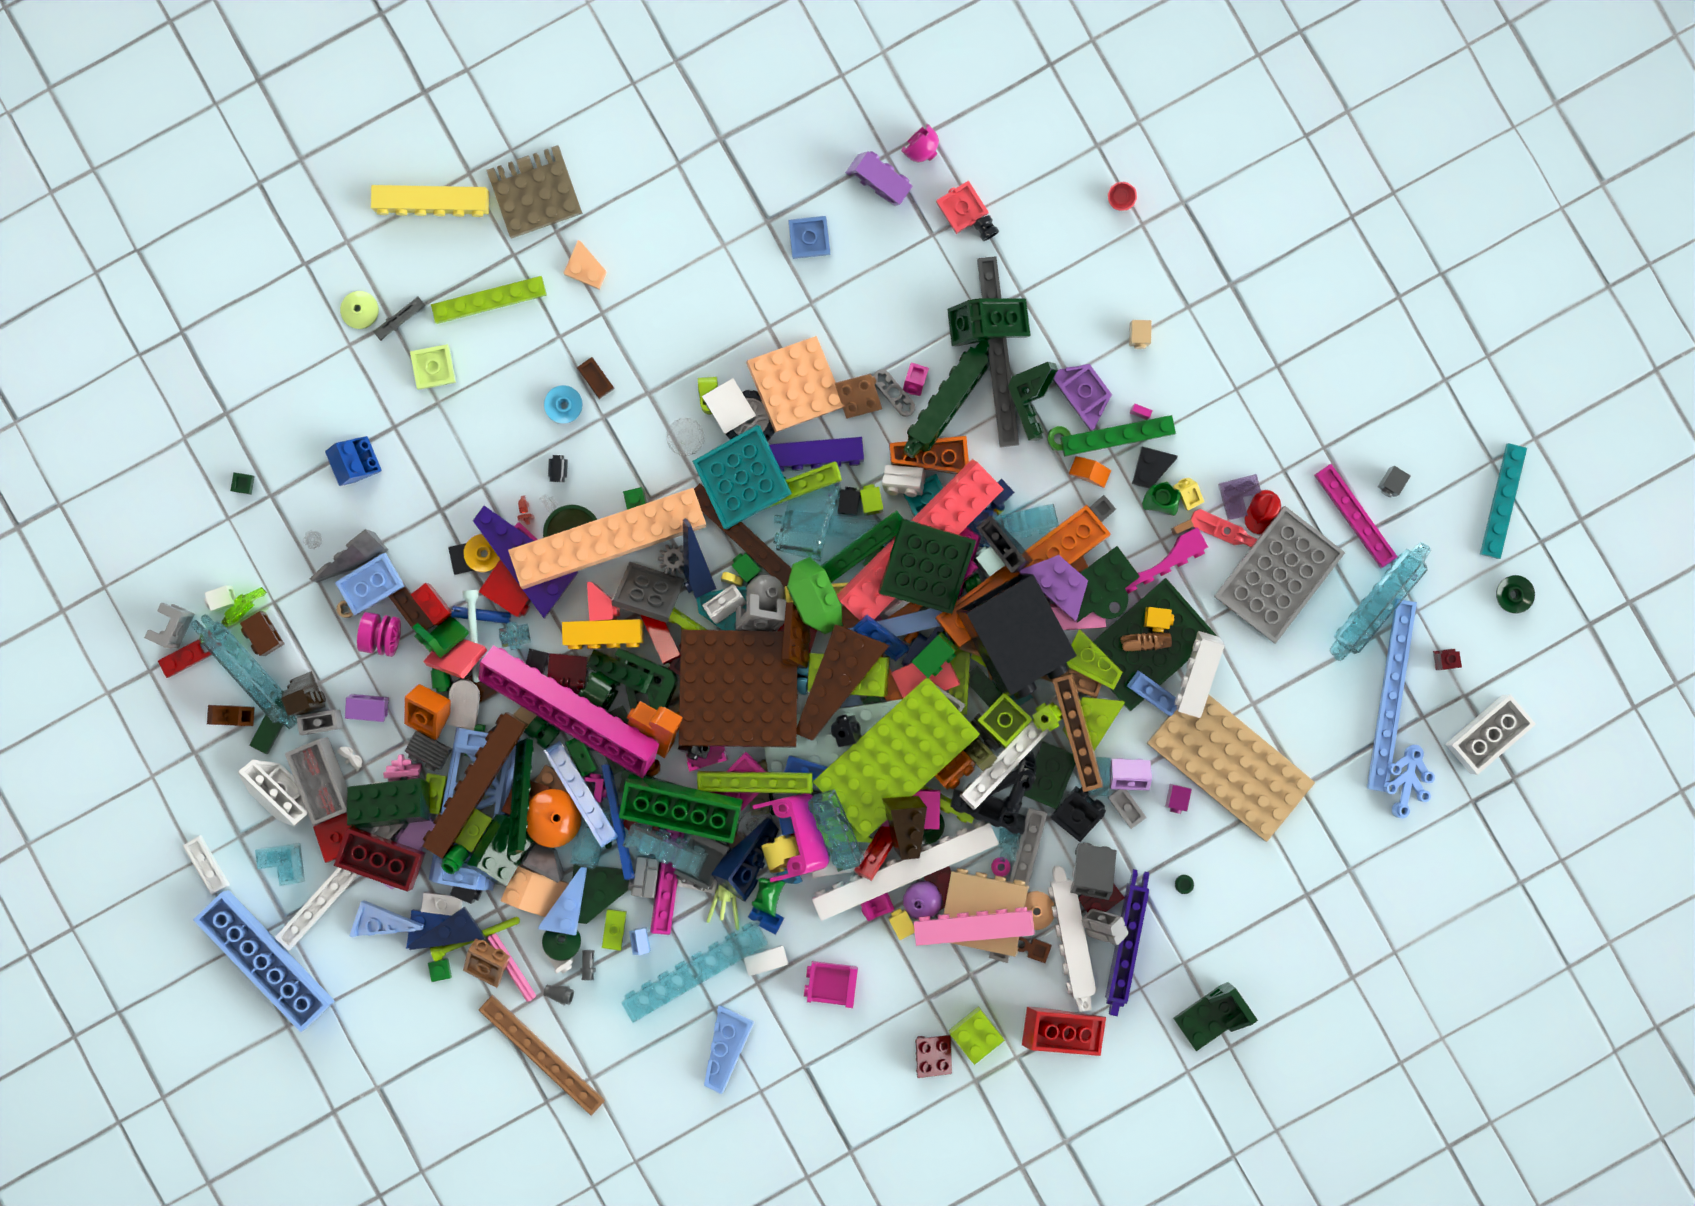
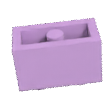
M1122 758L1111 760L1109 769L1111 789H1150L1152 781L1150 760Z

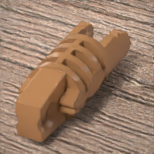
M1170 633L1124 635L1120 639L1124 651L1157 650L1171 647L1172 645Z

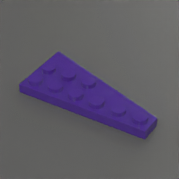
M483 506L472 521L519 584L508 550L533 542L534 540L492 510ZM578 571L523 589L544 619L574 580Z

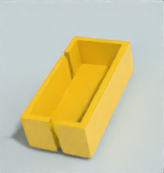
M640 619L562 622V645L568 646V649L571 650L582 649V646H587V649H601V645H607V648H621L620 644H626L628 648L640 647V644H644V622Z

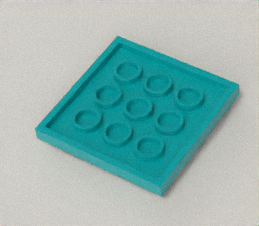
M759 425L692 461L723 529L726 530L792 494Z

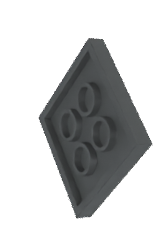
M629 562L614 596L612 606L668 623L684 579Z

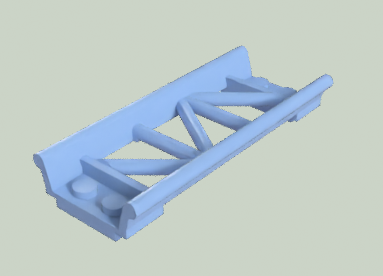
M456 727L441 815L446 809L443 807L449 797H453L454 788L457 785L456 776L460 754L466 753L474 763L477 759L475 757L476 752L480 747L484 748L487 743L485 738L488 733ZM516 745L502 766L500 782L495 777L492 782L495 789L489 788L485 795L492 797L480 801L476 808L481 810L496 803L493 818L496 814L507 816L501 810L512 788ZM467 850L469 855L467 861H469L473 854ZM433 853L429 880H432V882L474 890L493 891L494 882L467 866V862L462 865L458 872L448 874L441 867L442 858Z

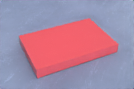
M464 639L441 658L432 651L423 662L426 666L464 679L487 652V649L483 645Z
M945 661L941 665L943 669L935 677L933 675L929 677L934 684L945 691L960 685L951 662L947 663ZM913 663L891 672L903 698L926 678Z

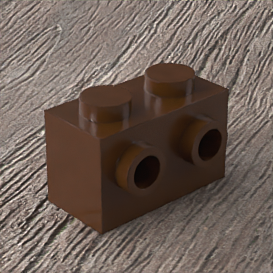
M259 611L240 623L242 626L241 632L246 638L250 639L252 643L251 648L256 655L267 656L285 645L264 611Z

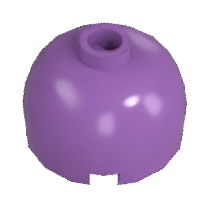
M921 880L907 888L903 896V906L908 915L916 920H919L918 917L925 916L932 918L939 912L942 906V895L935 884Z

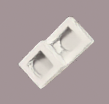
M783 945L743 957L749 976L788 965Z

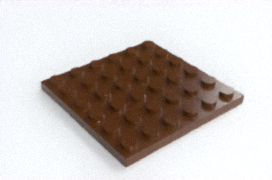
M681 630L679 715L683 718L679 727V746L796 748L797 666L782 659L784 631Z

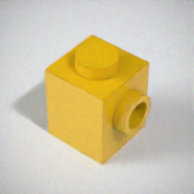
M1146 607L1143 627H1150L1153 632L1164 633V629L1167 630L1170 629V626H1173L1174 614H1171L1172 610Z

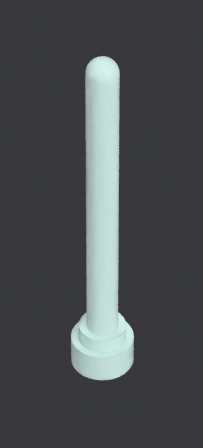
M478 590L463 591V599H465L468 606L470 641L478 644L475 602L479 598ZM479 661L472 668L473 681L476 683L479 682Z

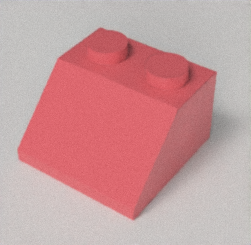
M587 582L589 621L617 620V616H620V608L612 606L613 598L597 584Z

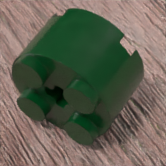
M600 671L596 673L591 672L587 678L588 684L585 689H581L578 696L587 698L590 703L597 707L609 710L619 692L616 690V686H620V683L607 677Z

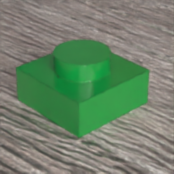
M448 958L428 963L431 982L452 978Z

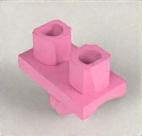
M399 754L398 760L391 761V766L386 767V772L383 773L384 778H388L389 782L400 781L401 777H407V780L420 778L422 763L412 764L411 759H405L403 754Z

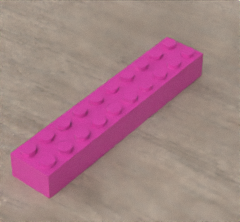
M493 645L480 661V682L637 776L643 778L655 761L659 743L654 738L645 736L637 728L630 727L623 723L620 718L608 714L602 707L593 705L587 698L576 695L570 688L561 686L553 678L541 674L538 669L529 667L520 658H514L509 655L503 648Z

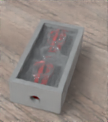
M328 737L318 739L285 753L312 825L325 822L347 812V784Z

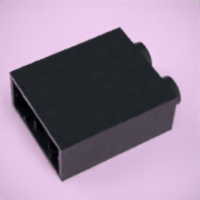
M1020 573L956 611L999 691L1008 695L1014 694L1016 699L1033 693L1037 689L1034 681L1047 674L1049 679H1054L1066 673L1070 669L1067 662L1077 656L1034 574Z

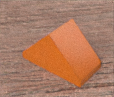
M1075 456L1069 474L1104 488L1111 470L1095 460Z

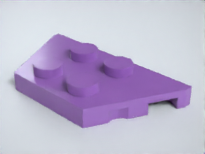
M1090 364L1059 369L1053 381L1088 429L1093 431L1112 393Z
M1060 555L1019 571V573L1034 574L1044 595L1072 620L1077 621L1088 580Z

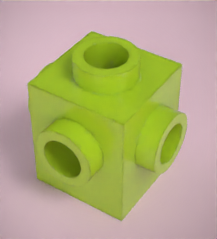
M1053 702L1048 705L1043 703L1035 708L1037 712L1032 715L1034 718L1033 722L1038 729L1041 728L1042 732L1046 729L1052 731L1060 726L1058 722L1063 719L1059 707Z

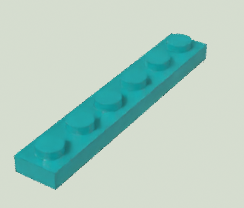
M1510 443L1506 444L1480 555L1501 559L1526 456V447Z

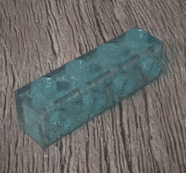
M835 789L815 794L808 801L809 810L816 820L817 829L823 836L824 845L830 852L833 865L836 866L838 872L858 867L864 860V856Z

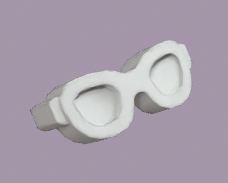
M340 747L337 753L347 758L345 764L350 762L356 771H359L362 767L361 757L353 755V750L350 747Z

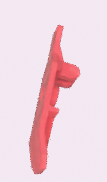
M1198 509L1192 514L1193 527H1198L1199 530L1233 545L1245 544L1252 547L1257 541L1256 538L1248 535L1242 527L1202 509ZM1226 527L1230 529L1228 535L1224 533V528Z

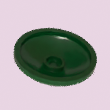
M579 505L559 507L545 521L543 538L595 521L597 518L590 510Z

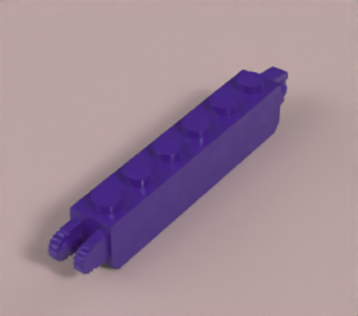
M1135 869L1132 870L1130 882L1127 883L1121 912L1128 935L1119 945H1115L1105 995L1107 999L1106 1004H1110L1109 1014L1117 1017L1119 1008L1124 1007V1004L1128 1002L1149 896V888H1147L1149 872H1144L1141 886L1135 885L1138 876V870Z

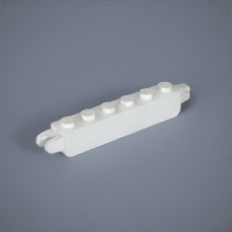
M1056 865L1052 869L1054 881L1050 882L1051 887H1048L1049 898H1053L1055 905L1051 906L1053 917H1057L1058 925H1055L1057 937H1061L1062 944H1059L1060 955L1065 958V963L1062 964L1064 975H1068L1069 978L1066 987L1068 994H1072V997L1076 1000L1079 1011L1091 1010V996L1096 992L1085 930L1081 921L1082 914L1078 894L1070 893L1073 881L1069 878L1066 879L1064 868Z

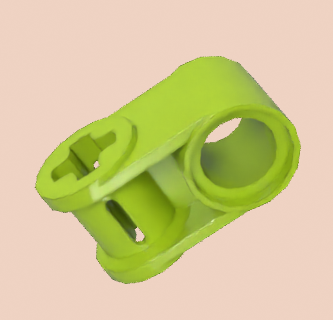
M717 377L698 378L700 406L702 411L708 415H711L712 412L707 408L702 396L718 387Z

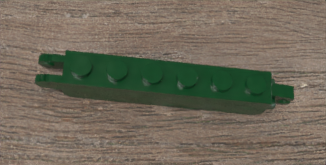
M986 340L981 341L975 348L970 347L967 352L964 351L962 353L959 364L953 366L950 370L949 378L946 381H942L938 388V393L931 396L926 410L922 409L918 415V421L915 425L912 424L907 431L908 441L903 449L905 455L914 458L921 450L923 452L930 451L987 371L989 342Z

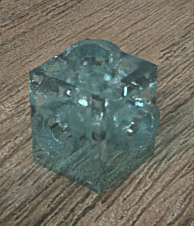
M517 622L506 623V627L499 629V639L502 648L510 647V650L521 649L523 644L531 643L528 624L518 625Z

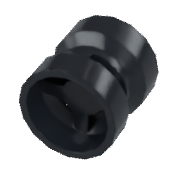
M990 215L974 223L976 230H979L981 233L982 241H987L999 233L998 228L993 225V219Z

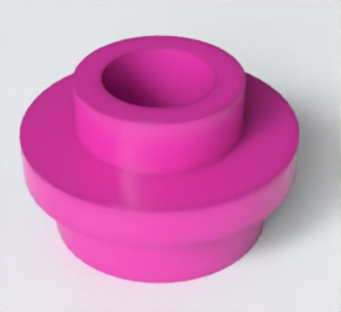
M998 857L993 860L991 869L996 876L1003 877L1010 872L1011 866L1006 858ZM999 864H1004L1005 866L1002 871L997 868Z

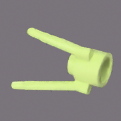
M718 885L707 917V923L711 920L718 898L719 901H722L720 910L721 921L724 919L726 902H730L732 898L735 927L738 931L739 919L736 896L721 885Z

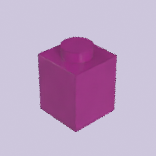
M1170 784L1165 806L1170 808V812L1181 814L1182 811H1187L1192 789Z

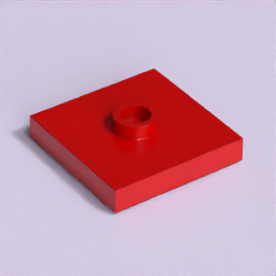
M347 812L313 826L325 863L336 859L347 828L351 827L347 825Z

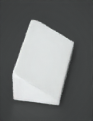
M732 584L702 606L712 621L718 624L735 612L738 606H744L747 602L735 584Z

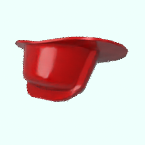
M1261 490L1255 494L1245 515V525L1248 530L1255 534H1262L1281 510V501L1278 495L1270 490Z

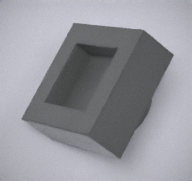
M1105 495L1089 507L1101 522L1116 510Z

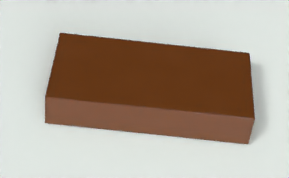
M593 357L577 367L599 399L615 389Z

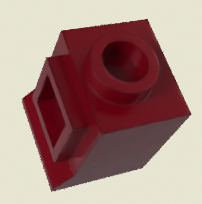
M1455 649L1433 651L1436 670L1462 668L1460 651Z

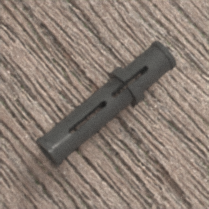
M417 296L394 316L385 319L386 322L374 330V334L382 341L392 331H397L402 323L426 305Z

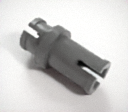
M582 950L581 980H594V972H596V968H594L595 950Z

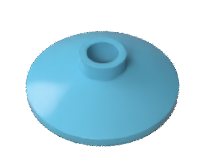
M561 385L554 387L545 397V412L550 419L557 423H570L582 411V398L570 386ZM563 402H566L568 404L567 408L565 409L561 408V404Z

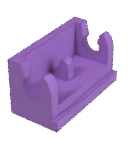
M350 694L346 697L345 719L384 722L385 717L388 715L389 697Z

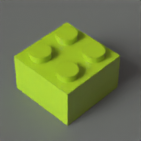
M1003 693L977 722L1003 748H1006L1033 719L1007 694Z
M979 1006L949 1030L952 1038L974 1065L1005 1041L1001 1033Z

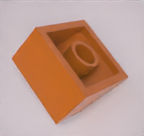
M418 684L405 696L404 724L437 740L450 715L451 700L432 691L430 688Z

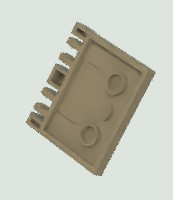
M559 145L551 147L555 162H553L549 150H544V155L549 163L544 166L541 165L539 155L534 153L533 157L537 165L535 169L529 155L516 159L521 174L517 175L512 161L508 162L512 177L506 178L503 167L501 165L497 166L501 177L500 181L494 167L487 169L488 177L511 239L583 214Z

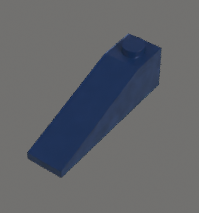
M685 518L683 519L684 576L687 582L684 585L688 593L692 592L694 597L698 598L715 590L716 586L693 528Z

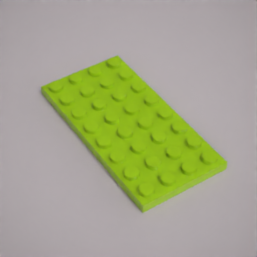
M926 677L871 727L856 744L848 748L824 770L813 783L866 839L887 820L882 798L913 796L973 742L980 733L930 678Z

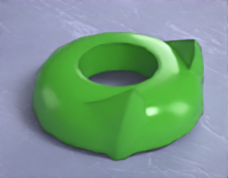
M1057 426L1049 430L1048 443L1052 450L1063 451L1062 445L1054 441V436L1061 434L1064 437L1071 435L1067 428Z

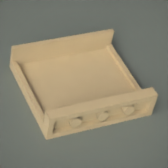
M957 868V871L951 872L944 914H949L951 918L957 917V913L969 912V916L976 915L978 911H988V914H995L998 909H1007L1008 912H1015V908L1025 907L1029 886L1025 885V881L1014 879V882H1008L1006 877L995 876L993 879L988 878L986 873L976 872V875L968 874L966 869ZM1019 937L953 942L952 944L1015 957L1018 953Z

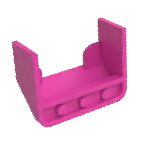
M802 793L752 805L753 809L772 805L776 816L780 818L791 817L800 855L791 857L788 860V873L770 878V882L807 874L828 866L830 858L816 799L812 794Z

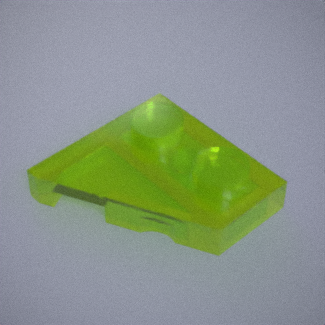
M261 587L248 594H240L234 600L235 604L224 613L225 617L221 623L225 627L237 623L254 606L253 601L263 597L267 592Z

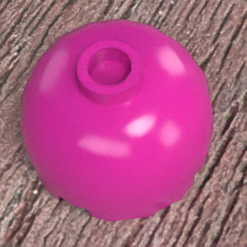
M926 124V129L921 127L907 141L910 145L907 148L903 146L901 150L914 162H923L927 159L931 161L937 155L938 135L929 124Z

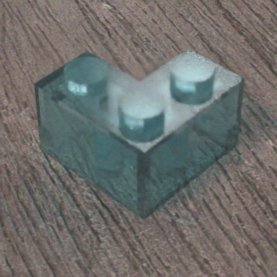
M300 843L255 850L257 869L277 867L279 886L298 884L305 881Z

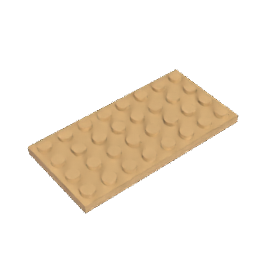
M1209 694L1201 718L1176 710L1172 716H1168L1147 742L1149 746L1266 842L1315 784L1311 778Z

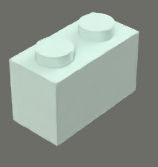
M986 546L975 554L976 558L973 560L986 578H989L1005 566L992 547L988 549Z

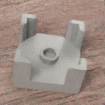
M750 593L747 596L746 610L742 606L736 608V630L777 631L785 622L786 600L777 599V612L759 609V595Z
M160 603L157 611L170 617V621L165 631H160L158 634L148 630L144 638L165 648H179L195 614L175 604L170 606L166 603Z

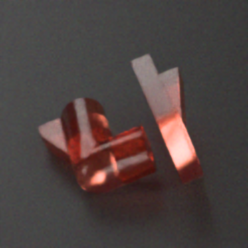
M525 495L521 496V499L518 501L520 513L528 512L529 502L526 500ZM533 514L518 515L517 519L525 521L526 525H528L530 520L535 519Z

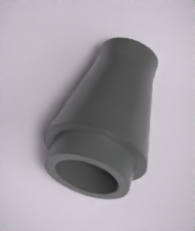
M546 985L544 996L562 1005H570L574 996V990L570 989L569 986Z

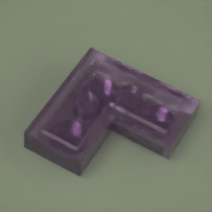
M1257 474L1218 484L1228 521L1248 516L1243 497L1261 493Z

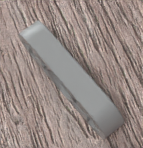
M883 369L876 371L874 376L877 388L900 415L904 417L911 416L915 410V404L888 371ZM879 374L881 376L886 375L885 381L888 384L890 381L893 383L886 390L883 389L886 385L882 381L877 382ZM891 388L899 390L900 395L897 398L889 396L888 392ZM902 396H904L905 399H903L902 401L906 405H911V411L908 412L906 410L903 412V405L900 402L898 405H896L895 402H898L902 398Z

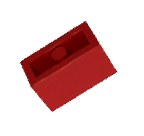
M425 583L410 594L434 625L439 626L451 617V609L431 584Z

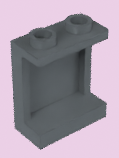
M692 835L674 871V874L677 875L676 878L686 883L687 880L695 883L694 887L699 890H709L715 879L711 874L721 859L726 856L730 846L715 839Z
M1078 843L1075 850L1074 879L1070 893L1109 900L1113 892L1117 850L1107 846L1098 847L1090 843Z

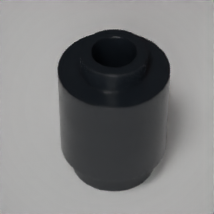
M553 455V458L549 459L548 477H550V482H565L568 459H564V455Z

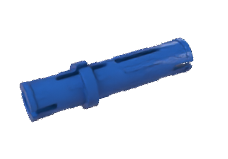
M452 607V618L468 619V608ZM476 609V620L510 624V612Z

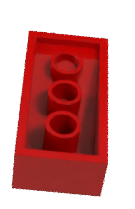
M1027 1007L1022 1046L1033 1051L1101 1056L1106 1017L1047 1008Z

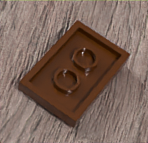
M786 602L782 659L800 669L807 668L810 658L808 652L811 641L810 626L803 623L794 602Z

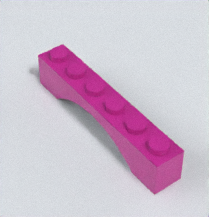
M1194 528L1177 537L1173 548L1159 564L1146 571L1138 572L1140 577L1125 588L1127 594L1138 589L1136 585L1142 582L1144 585L1154 580L1153 576L1159 573L1163 576L1171 572L1170 567L1176 564L1180 567L1188 563L1187 558L1191 556L1197 558L1205 554L1204 550L1208 548V545L1199 528Z

